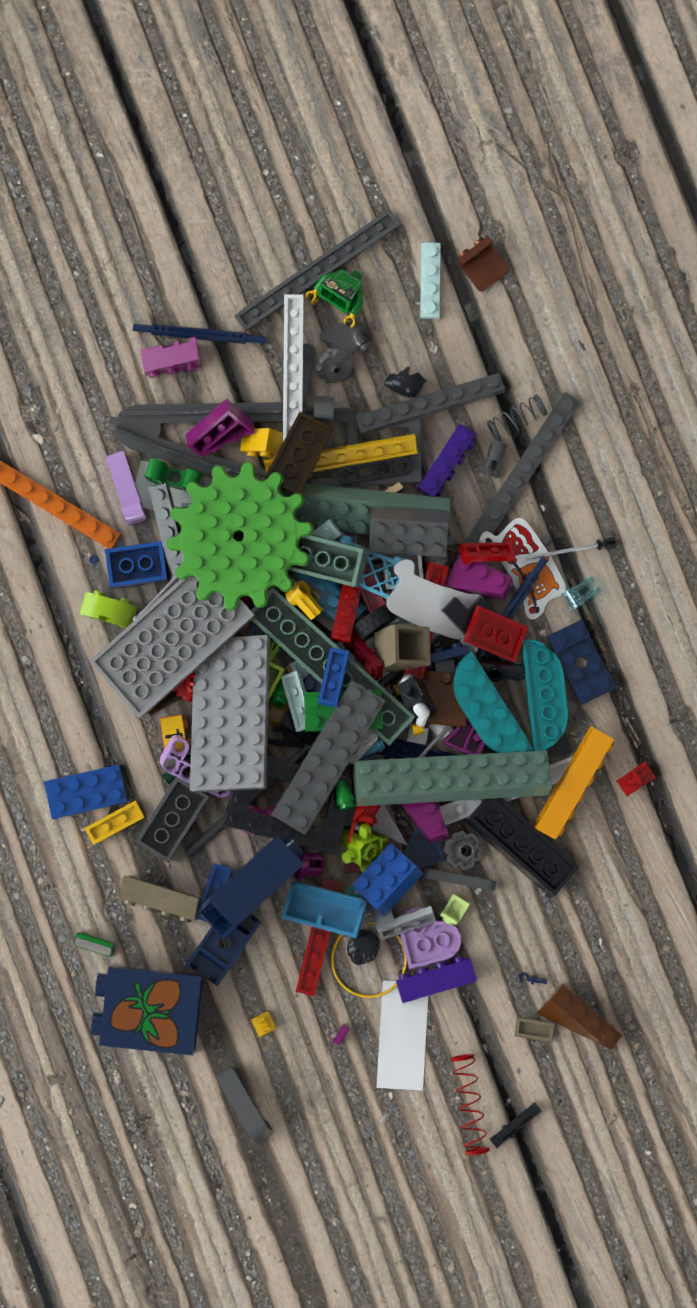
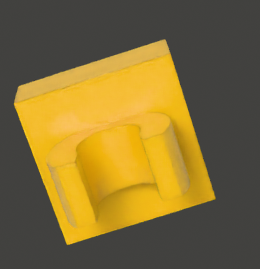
M269 1011L251 1019L259 1037L277 1028Z

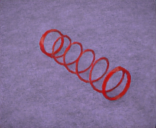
M474 1054L451 1057V1062L473 1059V1062L454 1070L452 1073L476 1077L475 1081L456 1089L455 1092L479 1096L477 1100L461 1106L458 1110L482 1114V1117L463 1125L461 1128L485 1132V1135L464 1145L466 1148H475L465 1151V1155L471 1156L488 1153L490 1151L488 1147L467 1146L483 1139L487 1132L482 1129L465 1128V1126L481 1120L484 1117V1113L462 1109L479 1101L481 1095L474 1092L458 1091L474 1084L478 1077L472 1074L455 1073L472 1065L476 1061Z

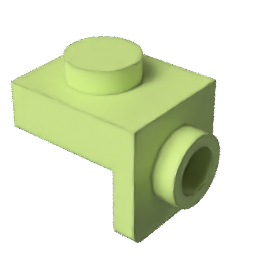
M454 893L440 916L443 917V921L447 924L457 925L471 902Z

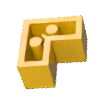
M257 428L254 434H247L242 437L240 451L247 453V456L251 458H258L259 455L264 458H275L283 444V433L270 428Z

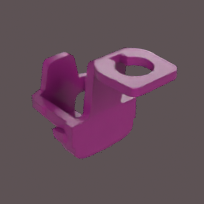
M303 852L299 859L304 865L294 874L295 878L302 880L308 875L321 876L325 869L323 855ZM310 860H315L316 868L309 866Z

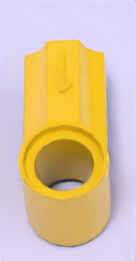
M304 581L297 582L292 590L285 593L288 602L292 605H297L310 621L323 611L322 607L311 596V589Z

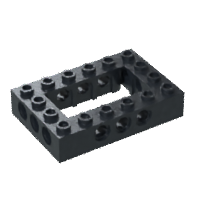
M267 756L266 777L282 780V782H291L301 764ZM341 775L337 782L345 780L351 793H353V778ZM335 787L331 792L330 801L327 802L328 810L326 818L322 822L324 824L323 830L310 827L306 835L279 819L248 811L254 789L231 790L222 826L271 839L278 835L282 841L289 837L298 846L337 855L348 810L341 811L340 807H337Z

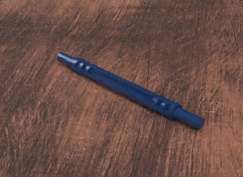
M133 324V331L151 333V335L189 339L196 337L199 340L246 344V342L265 344V336L247 335L245 332L162 324Z
M541 557L533 571L528 573L501 614L502 616L512 620L539 579L538 575L548 562L547 559ZM478 649L476 659L487 658L489 652Z

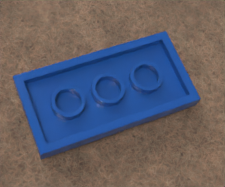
M119 764L44 781L52 819L128 802Z

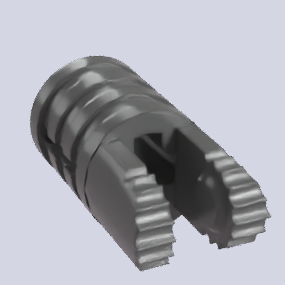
M491 440L482 473L487 474L492 462H495L492 477H498L507 444Z

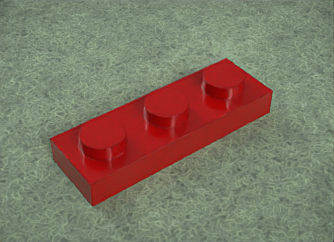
M342 584L331 640L350 643L362 587Z

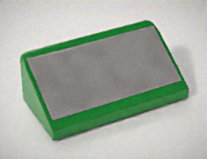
M82 932L76 933L74 945L76 947L107 957L112 956L115 946L113 942Z

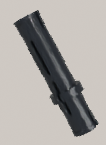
M533 1102L510 1123L504 1124L502 1129L489 1140L498 1148L509 1138L512 1139L517 1131L541 1113V1109Z

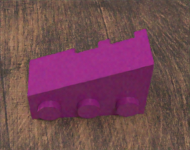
M196 337L190 338L191 342L180 344V341L173 342L174 345H159L140 350L145 376L155 378L159 377L161 373L168 372V375L179 373V370L186 369L190 372L198 370V367H202Z
M225 399L186 433L187 446L198 456L203 457L221 449L222 445L231 441L233 443L239 441L238 438L247 434H254V422L232 402Z
M459 555L445 581L444 587L467 594H478L483 598L506 599L514 584L512 577L480 562H472L468 565L463 564L462 555Z
M466 717V727H457L442 744L465 755L480 754L484 742Z
M438 802L400 804L430 844L449 838Z

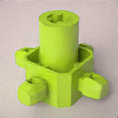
M368 824L361 825L359 833L354 830L351 843H348L351 828L344 829L340 844L348 849V851L342 854L343 862L356 863L359 865L362 873L383 852V847L389 843L387 836H376L373 834Z

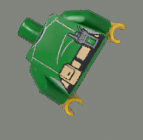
M343 269L336 273L324 274L313 287L314 290L308 291L305 297L309 300L311 296H314L311 300L312 305L318 302L319 296L345 314L350 312V315L344 318V325H346L348 320H352L353 323L350 327L352 329L356 325L354 318L358 316L364 300L362 275L358 271H353L350 274Z

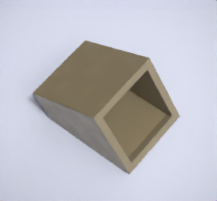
M394 624L375 632L374 654L384 664L383 672H395L431 665L429 627Z

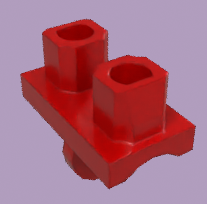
M643 762L616 782L626 797H628L656 777L647 763Z

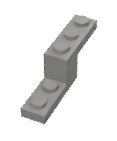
M370 905L366 907L362 925L374 921L380 939L384 940L436 922L431 906L427 908L422 907L410 914H402L394 919L391 910L383 916Z

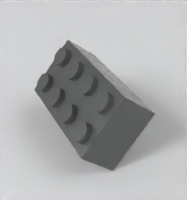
M372 507L369 552L446 557L449 512Z
M176 777L135 842L170 863L211 797L203 792H191L190 784Z

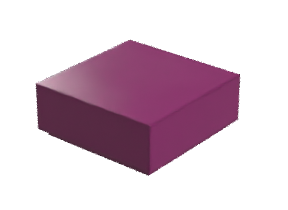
M342 1024L333 1042L340 1045L349 1027Z

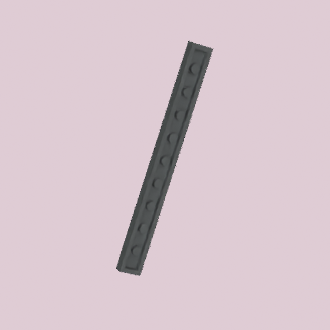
M390 209L245 307L235 314L234 317L245 332L283 307L284 295L302 294L315 285L322 275L334 272L400 227L399 221Z
M564 392L464 543H479V539L484 532L488 531L492 534L495 532L579 406V400Z

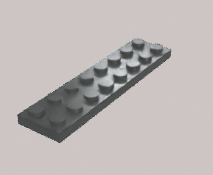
M351 681L338 703V708L334 709L273 811L272 816L306 835L386 700Z

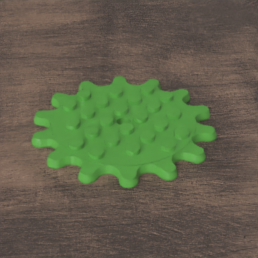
M245 462L241 467V472L236 477H230L223 466H215L211 472L213 477L212 483L207 487H203L195 481L189 482L186 486V491L191 497V504L186 508L174 507L170 511V517L181 525V532L177 536L169 537L166 541V546L171 551H180L184 556L183 563L175 570L176 576L179 579H186L190 576L196 577L199 580L196 597L201 601L207 600L215 592L221 593L224 597V607L229 611H233L238 607L239 600L243 596L251 597L255 606L259 608L265 607L268 603L267 590L272 586H277L282 591L289 592L294 585L288 575L289 568L293 565L306 566L310 562L309 555L300 550L298 545L301 538L310 536L314 531V527L310 522H301L296 518V511L304 504V497L299 493L291 496L282 495L280 487L284 478L279 472H273L266 480H259L255 474V465L251 462ZM242 531L244 533L242 541H235V532Z

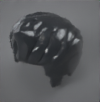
M407 366L399 374H390L385 380L384 386L403 397L413 398L417 396L427 380L420 373L409 375L408 372L411 368Z
M361 929L358 937H351L347 945V954L350 956L351 962L357 966L372 962L379 952L380 940L373 931Z

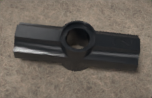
M489 657L486 660L477 659L491 682H498L501 679L516 681L523 679V664L501 662L498 657Z

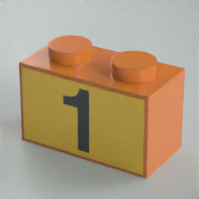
M183 714L159 718L164 749L171 737L175 735L182 736L189 744V749H191V738L187 737L186 730H189L188 719L184 718ZM177 742L174 749H181L183 742Z

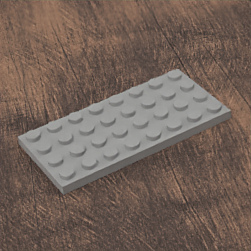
M194 576L180 579L93 657L90 662L135 715L141 719L255 617L254 613L241 599L239 600L238 607L233 611H229L224 607V597L221 593L215 592L207 600L201 601L196 597L199 580Z
M268 635L231 637L194 671L195 677L193 682L195 686L193 687L190 766L191 792L266 789L270 637Z

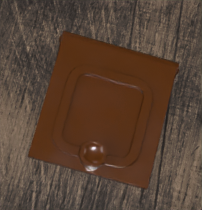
M425 670L422 680L437 710L429 715L426 723L466 727V715L459 706L453 691L455 673Z

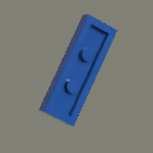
M330 648L318 699L319 705L338 708L350 655L349 651Z
M216 863L213 864L200 907L230 879L233 869ZM198 912L196 919L207 922Z

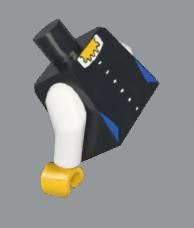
M406 674L398 684L392 686V690L395 689L396 697L401 695L407 709L417 717L416 723L410 725L411 730H413V736L424 733L423 726H425L429 715L437 710L423 680L414 677L412 674Z

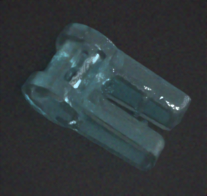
M592 576L561 594L562 598H565L570 605L569 609L571 611L601 591L599 587H595L584 595L580 594L579 591L589 587L594 582Z

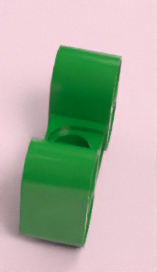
M150 458L144 476L152 483L158 485L169 483V487L187 492L186 486L189 482L195 481L203 486L205 476L198 471L191 469L183 471L172 468L165 462ZM180 475V481L178 483H173V476Z

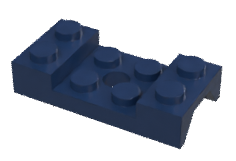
M582 619L546 637L553 652L561 662L563 672L580 706L616 689ZM581 657L586 660L584 668L576 666L577 658Z
M252 914L248 916L226 937L229 940V946L226 949L219 947L218 941L222 937L211 927L186 965L199 972L216 986H219L262 921Z

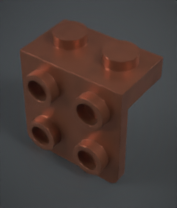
M489 236L485 239L483 237L478 239L474 243L475 246L470 250L468 248L463 250L459 254L460 257L457 263L479 292H483L509 272V267L492 247L493 241Z

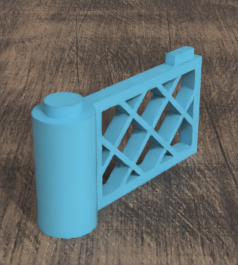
M344 534L337 539L340 542L360 546L353 543L354 538ZM368 552L366 563L369 562L373 572L363 575V584L360 587L388 599L390 595L384 593L382 585L391 582L395 589L400 579L398 576L392 577L389 568L404 559L397 556L392 559L377 552ZM381 558L385 566L375 570L372 560ZM386 569L390 579L380 583L376 573ZM374 574L377 584L368 587L364 578Z

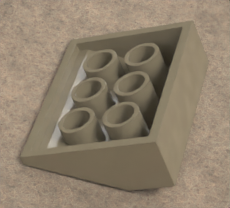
M123 876L120 898L125 899V904L135 906L138 903L143 905L142 909L152 912L154 909L161 910V915L172 917L174 914L180 916L179 920L188 923L191 920H196L202 898L132 876Z

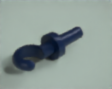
M521 972L517 977L519 983H521L519 980L520 976L525 975L527 977L526 981L531 982V985H534V983L547 984V979L535 978V975L529 977L525 972Z

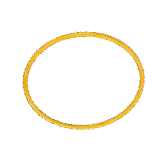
M340 934L333 946L331 954L332 970L339 984L351 994L363 998L380 997L392 991L397 986L396 983L385 992L375 995H363L350 990L342 983V981L339 979L336 973L334 965L335 949L339 940L343 936ZM396 935L404 951L402 940L399 935ZM404 951V968H403L402 974L405 973L406 968H407V959H406L405 951Z

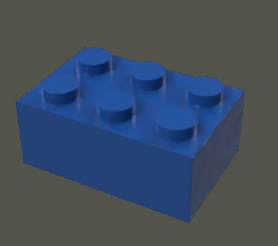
M162 541L105 549L109 585L112 590L169 582Z
M390 843L351 886L385 916L424 873Z

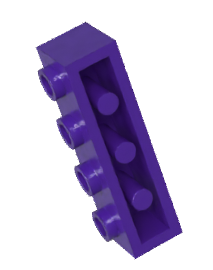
M462 424L458 425L418 486L419 492L431 497H440L445 490L443 485L447 480L451 481L456 473L453 470L457 464L460 466L466 458L464 453L467 449L471 450L477 441L474 439L476 433Z
M461 956L454 958L455 962L450 964L444 961L435 964L436 968L430 970L428 967L418 969L417 973L410 975L409 972L398 975L399 979L395 981L402 1003L476 982L477 979L471 959Z

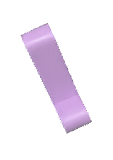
M125 451L106 456L128 526L146 521L147 517Z
M175 735L171 737L160 757V764L167 773L190 783V773L187 775L182 774L184 768L191 766V762L184 759L189 750V744L182 736ZM177 742H183L181 749H174ZM168 759H174L172 766H165ZM210 791L209 793L224 798L228 796L230 791Z

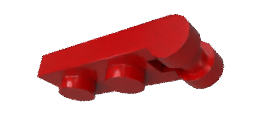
M511 542L462 543L458 547L462 555V562L466 565L472 562L514 561L515 559Z

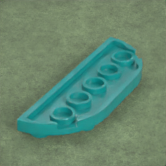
M524 639L521 650L532 747L534 748L533 751H544L552 747L561 738L567 726L568 708L564 673L559 658L549 648L544 646L545 644L532 639Z
M472 651L466 654L456 668L453 691L459 706L486 746L498 753L532 751L534 748Z

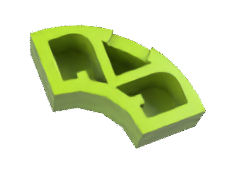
M94 590V593H85L79 614L127 628L133 622L138 606L132 605L131 600L120 598V600L105 597V593Z

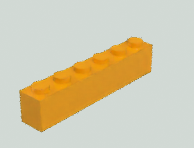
M592 725L590 726L534 822L533 826L537 830L555 840L563 834L566 821L573 817L576 804L583 800L586 787L590 786L594 781V773L602 767L604 756L614 746V739Z

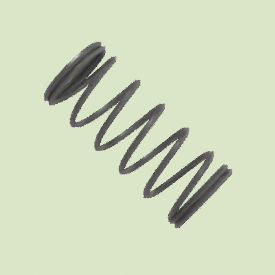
M537 394L533 395V398L529 397L530 408L525 403L520 402L521 413L516 408L511 407L512 418L506 412H502L503 423L497 417H493V422L491 420L487 421L488 428L496 441H501V437L494 419L499 421L510 436L503 414L508 416L519 431L512 409L517 411L528 426L521 404L525 405L535 421H537L530 399L534 400L541 414L547 416L546 407Z

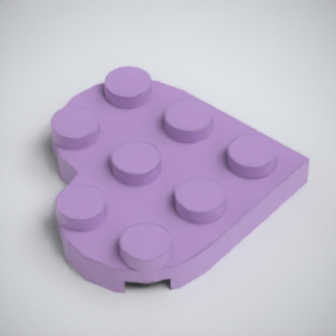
M422 907L411 908L407 910L404 914H410ZM436 921L400 934L409 969L446 960L454 956L461 945V935L454 925L447 924L445 921Z

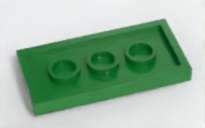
M369 690L382 698V690ZM341 691L340 699L342 698L345 691ZM320 692L304 693L305 732L322 731L335 707L318 704ZM383 706L369 729H383Z

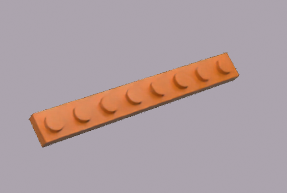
M0 461V484L104 547L110 549L115 546L121 536L119 532Z

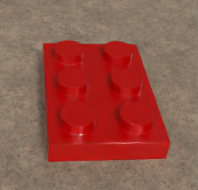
M476 606L463 642L515 663L528 627L488 609Z

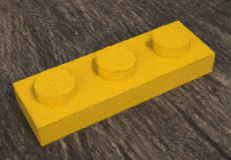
M134 801L85 827V830L92 844L95 845L145 817L137 801Z

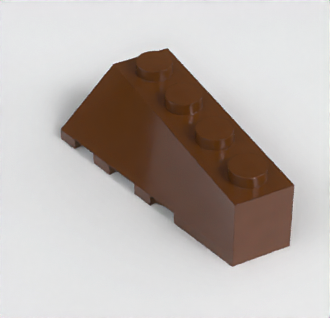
M563 984L557 987L537 1011V1014L609 1050L623 1036Z

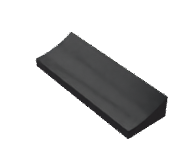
M503 798L483 799L464 820L550 898L556 896L579 868Z

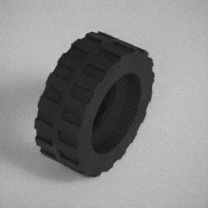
M383 605L364 617L353 629L361 640L365 641L374 636L375 632L382 630L394 621L396 615L388 610L387 605Z

